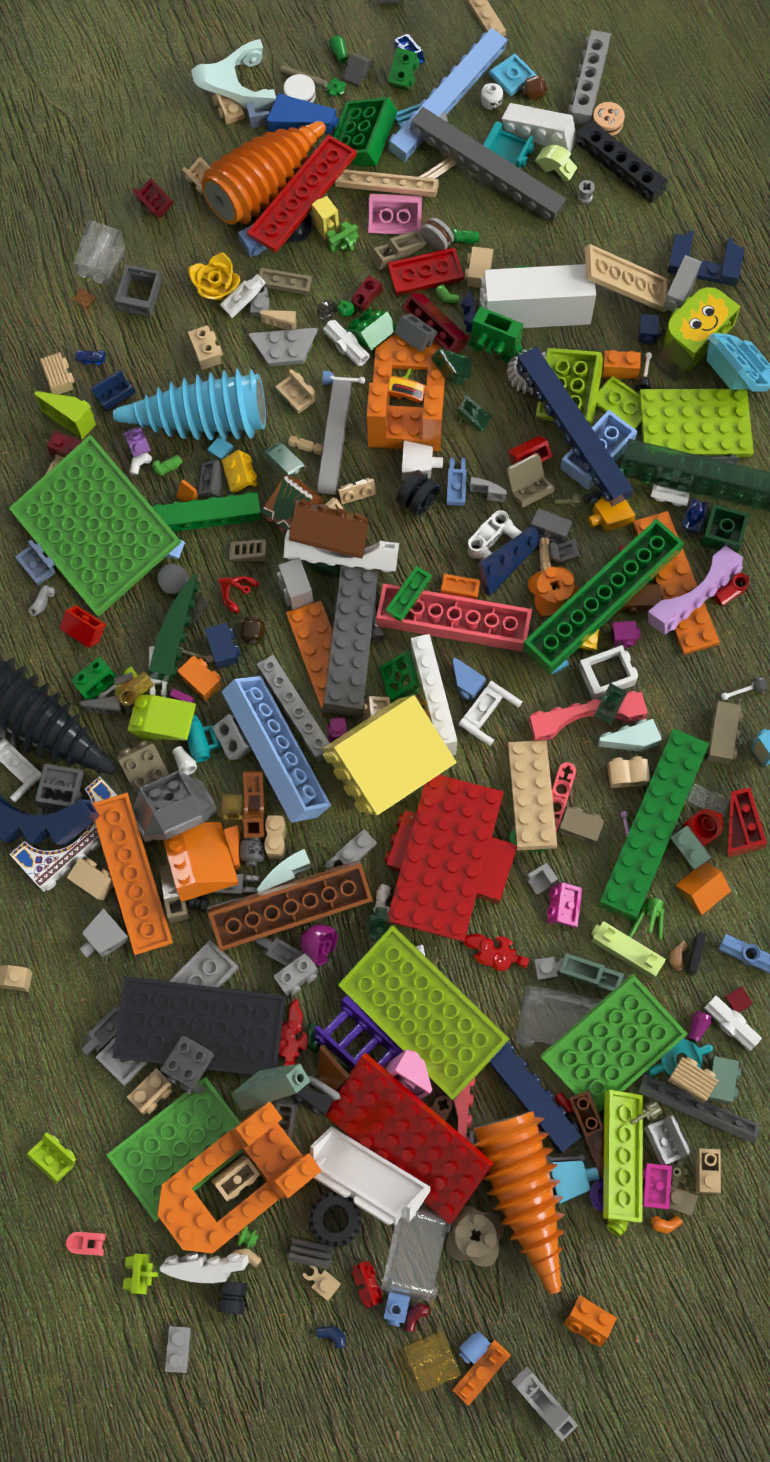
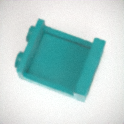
M496 121L483 145L519 169L525 167L528 160L527 156L529 153L532 154L535 147L533 143L534 136L530 135L528 140L503 131V123Z

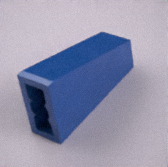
M278 93L267 119V127L269 132H275L278 129L288 130L291 127L299 129L301 126L322 121L326 126L324 134H331L333 128H336L338 124V117H336V109Z

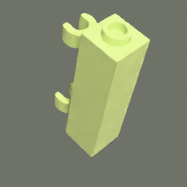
M604 921L601 926L596 925L591 933L594 936L591 942L653 980L666 960Z

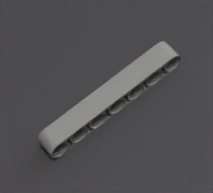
M333 380L318 480V493L337 494L352 382Z

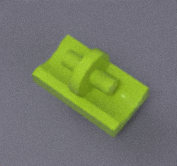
M134 1254V1256L126 1257L125 1267L126 1269H133L132 1278L124 1279L123 1289L131 1291V1294H147V1285H151L152 1277H158V1272H152L153 1263H149V1254Z

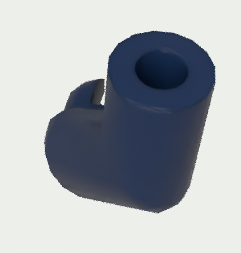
M317 1327L318 1338L329 1337L335 1343L336 1348L342 1349L345 1347L346 1336L338 1327Z

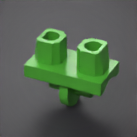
M346 221L340 225L341 232L339 234L334 230L327 232L326 236L332 253L339 249L342 251L347 249L350 252L354 250L353 244L357 242L356 239L358 238V227L356 224L351 225Z

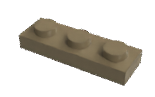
M261 268L259 276L265 281L263 287L309 295L312 276Z

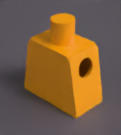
M601 498L594 504V515L588 517V522L592 528L601 524L604 531H611L632 524L635 514L626 500L612 507L609 502Z

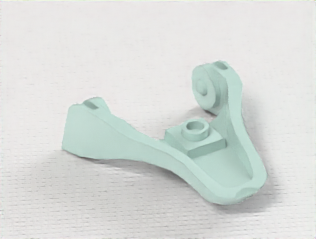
M261 39L241 46L220 62L199 64L191 70L193 81L198 87L229 97L245 109H247L246 104L252 102L255 110L269 109L276 100L274 89H262L254 92L241 86L234 68L236 65L251 67L261 62L263 51Z

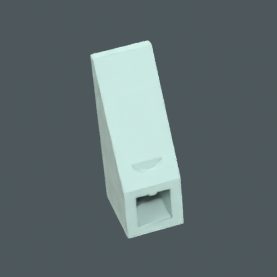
M643 719L632 727L627 725L621 727L618 732H607L601 735L598 747L642 752L659 746L662 738L654 720L647 721V719Z

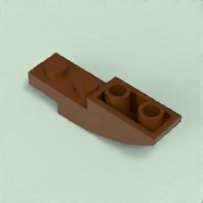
M585 1091L570 1097L569 1101L591 1159H593L595 1167H597L600 1178L604 1177V1127L589 1091Z

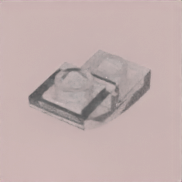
M693 783L685 802L701 810L710 809L718 814L721 813L723 818L731 800L715 791L710 792Z

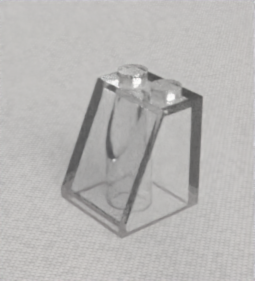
M88 220L74 260L76 273L82 277L94 279L98 283L109 284L126 252L121 231Z

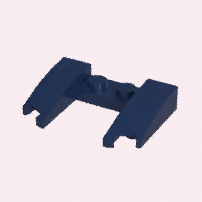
M688 231V234L675 235L667 273L676 275L685 255H690L694 231ZM728 238L723 264L699 260L702 263L696 279L736 287L739 280L744 247H739L733 243V239Z

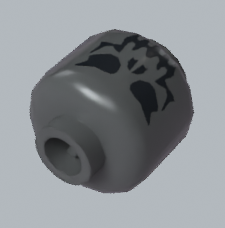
M245 838L240 843V860L245 862L246 866L255 867L257 863L264 861L265 844L261 842L260 838Z

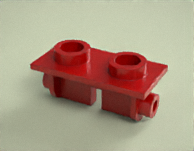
M366 1261L353 1266L352 1274L356 1286L364 1284L365 1287L358 1290L362 1305H365L367 1309L382 1303V1290L377 1285L375 1270L370 1265V1262Z

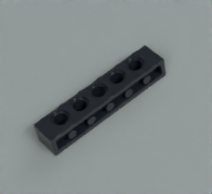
M590 120L577 132V145L587 151L592 158L602 163L606 169L612 171L617 178L626 182L631 189L641 194L644 199L653 203L666 191L668 180L594 121Z

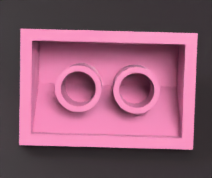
M370 194L368 233L406 234L415 230L420 232L422 196Z
M405 1050L389 1061L385 1070L419 1099H422L432 1091L425 1061L419 1058V1054L415 1051Z

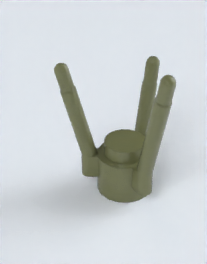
M655 1100L649 1103L644 1101L643 1113L631 1120L630 1124L633 1125L643 1118L646 1121L650 1120L644 1127L659 1120L658 1116L662 1114L658 1103Z

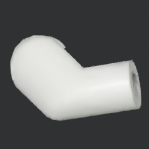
M146 452L133 457L129 473L138 475L140 465L144 463L149 464L152 461V456Z

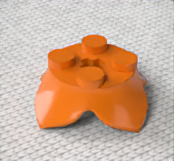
M548 567L546 570L535 573L528 580V589L535 594V608L541 617L553 615L579 591L573 574L563 567ZM552 586H557L558 589L553 590Z

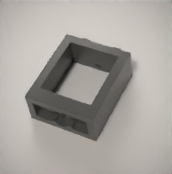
M126 265L115 298L117 311L151 317L162 284L160 272L154 269L148 270L138 266ZM131 280L153 284L148 301L126 297Z

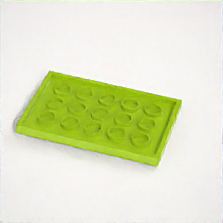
M640 389L639 399L644 457H702L703 455L719 457V455L730 454L736 455V457L753 456L747 390Z

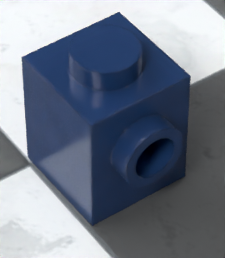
M641 314L638 342L656 344L657 337H661L662 326H659V316Z

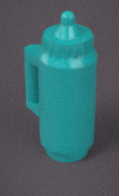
M193 715L187 743L192 758L196 762H203L210 758V750L219 749L222 745L216 738V733L212 728L214 725L202 727L199 718ZM204 732H210L213 745H208Z

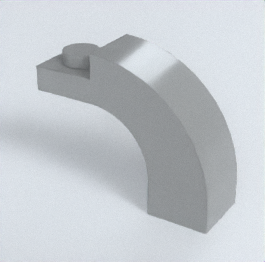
M528 1367L520 1372L512 1381L517 1390L562 1441L578 1426Z

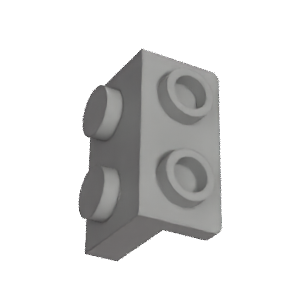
M304 953L275 974L274 979L286 996L289 994L293 996L301 990L300 986L305 982L309 984L317 978L316 974L319 972L312 960Z
M673 1115L644 1127L660 1165H667L690 1154L688 1144Z

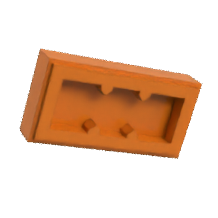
M444 574L440 593L477 599L481 580Z

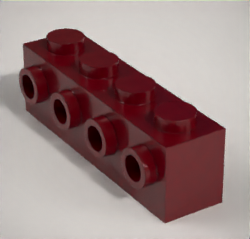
M411 293L403 304L402 309L407 314H413L437 331L434 340L448 353H460L470 338L422 293Z

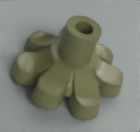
M679 1160L677 1164L675 1162L669 1163L668 1166H672L671 1185L678 1187L679 1182L683 1185L686 1184L687 1179L684 1176L689 1175V1170L687 1168L683 1169L684 1162Z

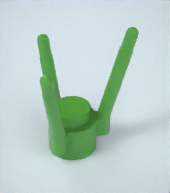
M648 898L647 904L643 903L642 910L628 936L632 938L645 912H647V915L651 917L648 930L650 934L654 927L655 918L659 916L658 938L661 940L665 910L663 909L664 902L657 898Z

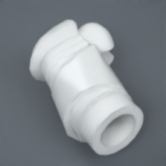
M381 884L376 892V904L373 908L374 913L379 917H388L390 907H387L392 888Z

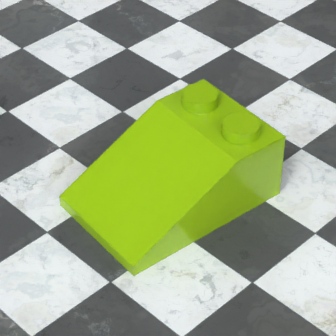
M39 391L34 393L41 412L83 440L96 425L94 415L90 409L91 406L85 400L81 401L76 397Z
M136 695L128 731L141 739L187 740L196 704L155 695Z

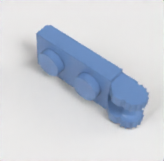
M450 458L447 505L465 506L466 458H461V469H454L455 460Z

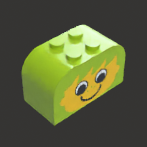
M707 287L700 289L692 297L689 296L680 309L677 308L672 313L663 343L665 352L687 371H690L708 353L709 340L707 338L712 333L727 334L734 327L741 306L716 288Z

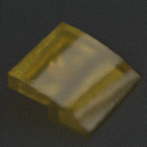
M443 1330L404 1347L421 1393L461 1376Z

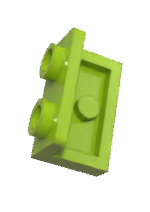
M48 1132L43 1135L42 1140L26 1155L55 1184L74 1167L76 1162L73 1152L65 1149L59 1140Z

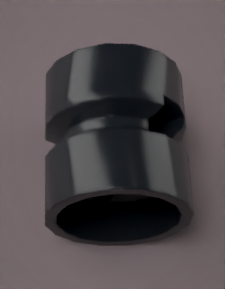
M220 1282V1293L223 1297L218 1299L217 1312L244 1315L246 1302L242 1300V1297L246 1296L248 1283Z

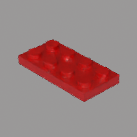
M455 247L387 263L396 296L464 281L463 271Z

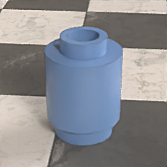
M478 1331L476 1334L473 1333L459 1347L462 1351L459 1355L467 1364L470 1362L475 1364L488 1350L487 1347L491 1343Z

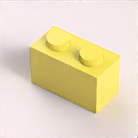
M327 196L317 199L312 204L313 224L322 237L326 239L327 232L334 230L336 233L339 232L338 210Z

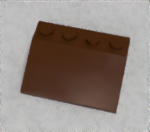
M305 499L296 500L290 519L289 541L362 559L368 518L360 513H347L346 510L340 508L335 510L325 504L316 505Z

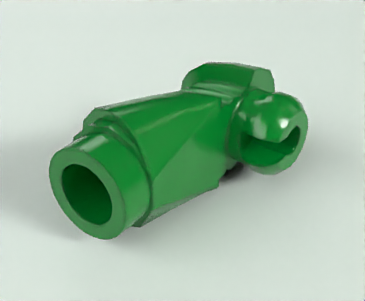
M459 229L452 230L454 235L453 242L455 244L457 242L471 245L479 243V232L460 231Z

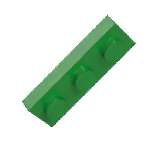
M416 566L385 610V613L402 622L431 581L432 575Z

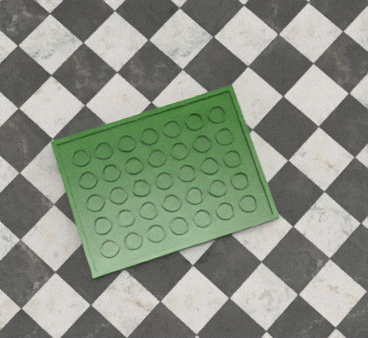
M91 435L83 440L9 508L97 616L106 611L182 542Z

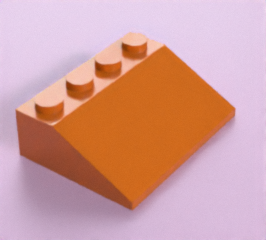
M204 822L164 840L174 883L181 902L239 884L221 822Z

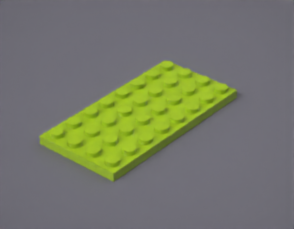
M391 926L338 984L403 1051L412 1050L419 1054V1058L425 1061L428 1076L452 1100L458 1097L510 1040L395 926Z

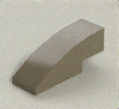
M415 230L390 238L388 244L373 248L370 258L376 267L382 270L387 268L388 262L409 257L424 247L427 242L420 232Z

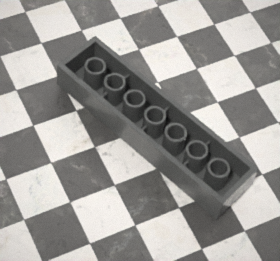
M345 566L340 568L322 712L359 718L362 713L378 572Z

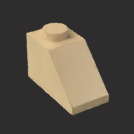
M0 965V988L29 992L33 972L25 967Z

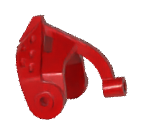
M247 576L219 577L217 580L220 583L222 600L225 607L235 614L239 613V607L229 599L230 587L234 586L242 590L244 595H247L250 592V587L242 586L239 582L247 583L256 588L259 586V583L254 578Z

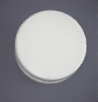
M293 75L284 84V95L313 103L315 100V84L306 75Z

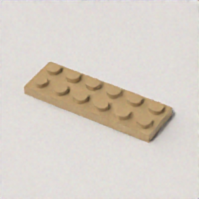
M591 244L585 247L587 280L661 312L667 311V309L663 308L668 293L667 278Z
M547 740L508 742L517 850L556 849L557 838Z

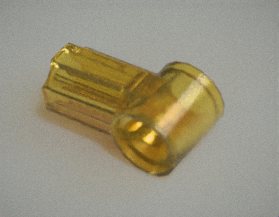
M144 671L126 684H119L115 688L114 694L123 705H131L138 696L152 688L154 684ZM129 691V694L122 698V694Z

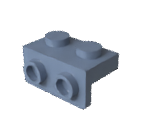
M30 540L28 541L30 546L16 555L15 558L37 586H39L56 573L53 568L55 564L49 556L45 557L42 554L44 550L38 543L34 544Z

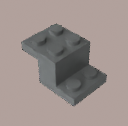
M44 764L35 799L40 807L38 815L56 813L71 806L79 799H83L79 791L84 774L83 770Z

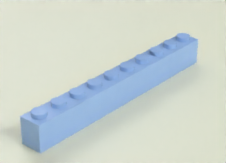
M493 28L487 33L484 32L480 41L477 44H473L468 55H463L459 65H455L451 69L450 75L448 77L445 76L441 80L440 86L432 90L430 97L422 101L417 111L412 112L408 122H404L400 126L399 132L397 134L394 133L390 137L388 151L405 162L424 141L410 132L411 121L422 106L438 117L442 113L447 115L505 50L507 39Z

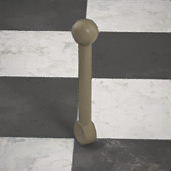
M187 650L182 651L184 654L194 655L197 658L207 660L208 663H213L214 661L212 655L204 656Z

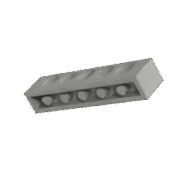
M591 30L590 37L586 36L584 47H587V49L583 50L581 61L584 62L579 65L578 74H580V78L576 77L574 88H577V90L573 91L571 101L574 103L569 106L568 115L573 116L574 124L584 126L592 119L611 33Z
M274 655L257 663L258 672L315 762L318 763L324 760L322 748L330 743Z

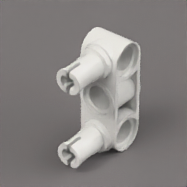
M496 511L469 539L468 555L472 558L483 560L492 554L489 548L498 541L502 534H507L514 539L522 532L513 525L512 520L509 519L505 511ZM502 520L504 521V523L499 524L496 521ZM478 545L480 548L474 549L472 546Z

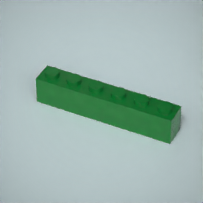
M247 492L244 495L231 494L221 498L210 497L206 500L193 499L183 503L173 502L168 505H153L154 510L173 532L262 521L258 493Z

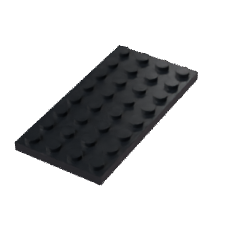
M124 976L112 1058L164 1064L180 1038L186 1036L214 1053V1057L206 1070L254 1075L259 1070L276 1068L286 996Z

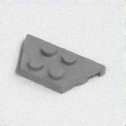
M317 328L249 333V336L260 355L264 357L268 367L304 364L307 353L310 351L318 331Z

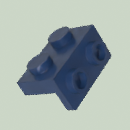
M121 370L91 387L97 402L106 411L136 393L134 387L126 380Z

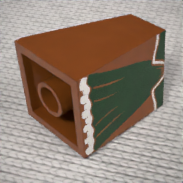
M285 475L261 512L265 514V519L271 523L276 522L280 525L278 528L282 532L287 533V530L290 529V519L296 500L305 499L312 504L318 505L323 504L325 499L300 480Z

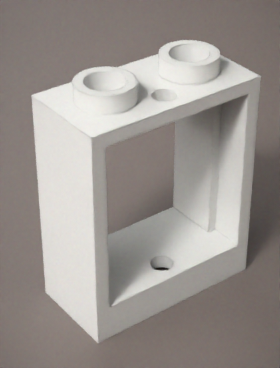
M623 646L580 660L579 670L592 699L604 697L636 684L638 678L637 670L631 666L630 654L627 650H624ZM619 655L628 677L600 687L591 665Z

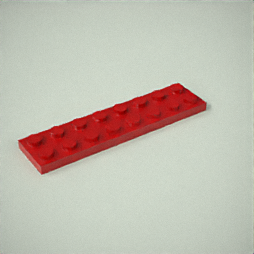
M328 134L247 231V236L276 253L310 213L312 204L324 196L357 156V151Z

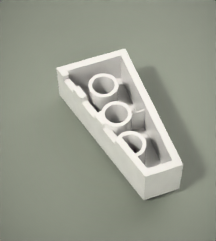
M510 103L502 117L505 131L528 139L530 135L534 136L533 142L544 146L558 145L571 152L576 142L572 115Z

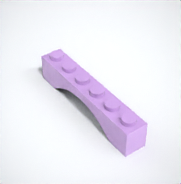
M724 546L713 556L712 566L705 580L687 594L673 599L661 600L648 611V623L664 635L674 630L683 619H687L690 616L691 612L696 608H700L706 599L714 596L720 587L725 586L734 575L741 572L743 568L742 556Z

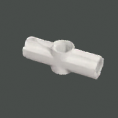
M330 320L326 323L323 331L335 343L338 351L343 355L346 354L358 367L366 364L370 356L358 344L354 334L350 331L346 332L336 320Z
M717 996L704 1008L719 1023L720 1028L727 1035L738 1040L748 1051H751L762 1039L746 1024V1020L741 1014L731 1010Z

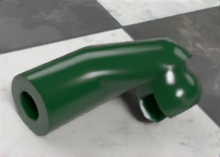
M310 1022L306 1032L308 1037L307 1046L312 1052L316 1053L319 1052L322 1046L314 1039L313 1035L314 1029L318 1024Z

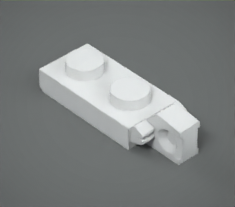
M258 274L252 280L244 281L220 306L233 318L259 293L260 289L265 285V281Z

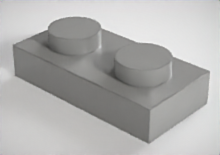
M169 1326L165 1372L187 1373L191 1336L190 1327Z

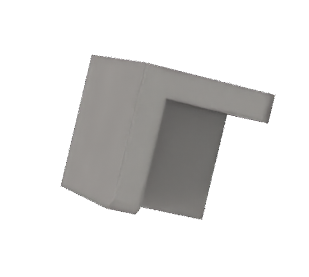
M545 863L529 873L526 880L535 894L538 895L552 885H555L558 878L548 863Z

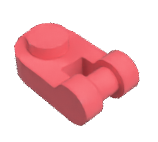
M74 1232L68 1236L66 1247L74 1254L103 1256L104 1249H102L106 1234ZM89 1239L95 1240L94 1248H88Z

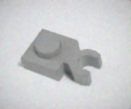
M264 287V291L259 292L251 300V316H260V310H269L267 287Z
M554 957L535 959L534 965L537 981L557 978V972H560L564 958L560 959L559 962H555Z

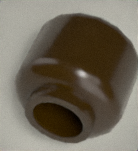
M245 617V620L240 624L241 639L246 640L247 644H258V641L265 638V623L260 620V617Z

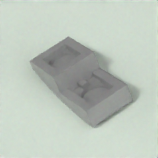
M471 477L470 492L488 494V501L505 502V489L490 481Z

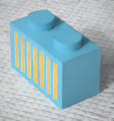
M767 728L757 734L758 737L753 740L754 744L750 748L763 767L770 764V730H767Z

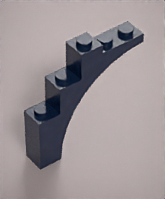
M0 794V840L2 842H14L22 835L29 843H41L49 836L54 843L66 845L100 815L92 802L85 799H79L71 806L56 813L32 815L15 808Z

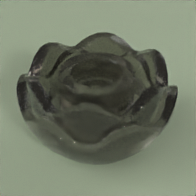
M323 300L318 304L317 316L323 321L331 320L337 313V304L332 300Z

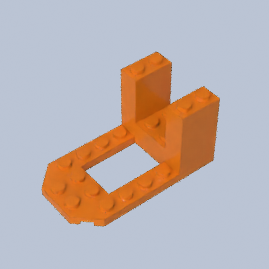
M393 334L376 348L373 383H369L367 407L368 447L403 449L404 441L431 446L433 451H440L447 352L435 340H433L429 348L426 346L424 351L420 352L398 335ZM411 368V370H427L424 408L389 406L390 395L388 394V384L386 383L388 376H392V369Z
M270 1101L256 1109L161 1185L157 1216L182 1250L214 1253L277 1200L289 1198L322 1171L309 1153L302 1155L278 1124L283 1118ZM242 1149L266 1182L216 1222L192 1187Z

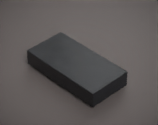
M701 932L695 936L686 972L692 976L697 973L706 934Z

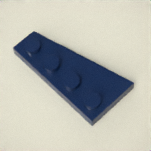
M529 527L478 563L485 594L491 596L540 544L537 528Z

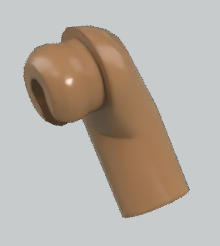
M682 941L670 952V964L676 971H681L684 968L682 954L690 948L685 941Z

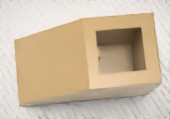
M699 1148L696 1165V1193H721L720 1149Z

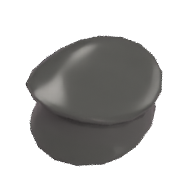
M167 564L158 572L157 580L165 594L178 595L188 582V576L180 565Z

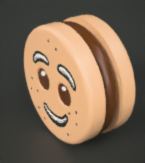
M604 102L594 109L592 121L611 136H614L621 131L625 115L623 109L618 104Z

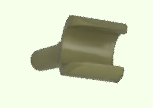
M573 494L572 499L555 500V504H570L572 507L578 508L581 505L582 496L580 494Z

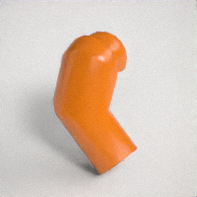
M675 1215L668 1221L660 1219L659 1216H654L650 1224L655 1231L668 1234L682 1225L683 1222L678 1215Z

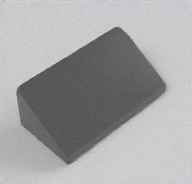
M218 460L202 463L198 489L199 497H220L224 467Z

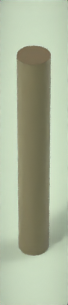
M283 65L280 68V72L287 75H306L313 80L314 84L322 87L327 86L328 81Z

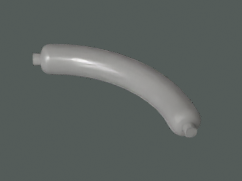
M308 1076L310 1079L308 1084L329 1095L333 1100H340L341 1097L337 1091L318 1079Z

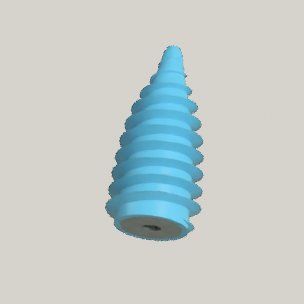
M237 368L234 377H228L225 370H223L221 379H215L212 372H210L208 381L202 382L197 374L193 384L189 385L184 377L181 387L175 388L173 383L170 382L168 391L162 393L158 387L156 395L149 398L145 395L143 400L116 408V410H113V418L121 423L139 424L143 428L151 426L156 433L163 428L170 437L177 430L183 439L187 438L189 431H191L196 440L201 438L203 432H205L209 440L214 439L216 432L219 433L223 440H226L229 432H232L238 440L243 431H246L248 437L252 439L256 430L265 429L266 408L263 385L260 375L254 374L252 369L249 375L242 376Z

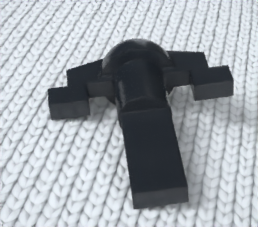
M595 489L582 498L583 500L591 498L590 504L597 503L602 496V492Z

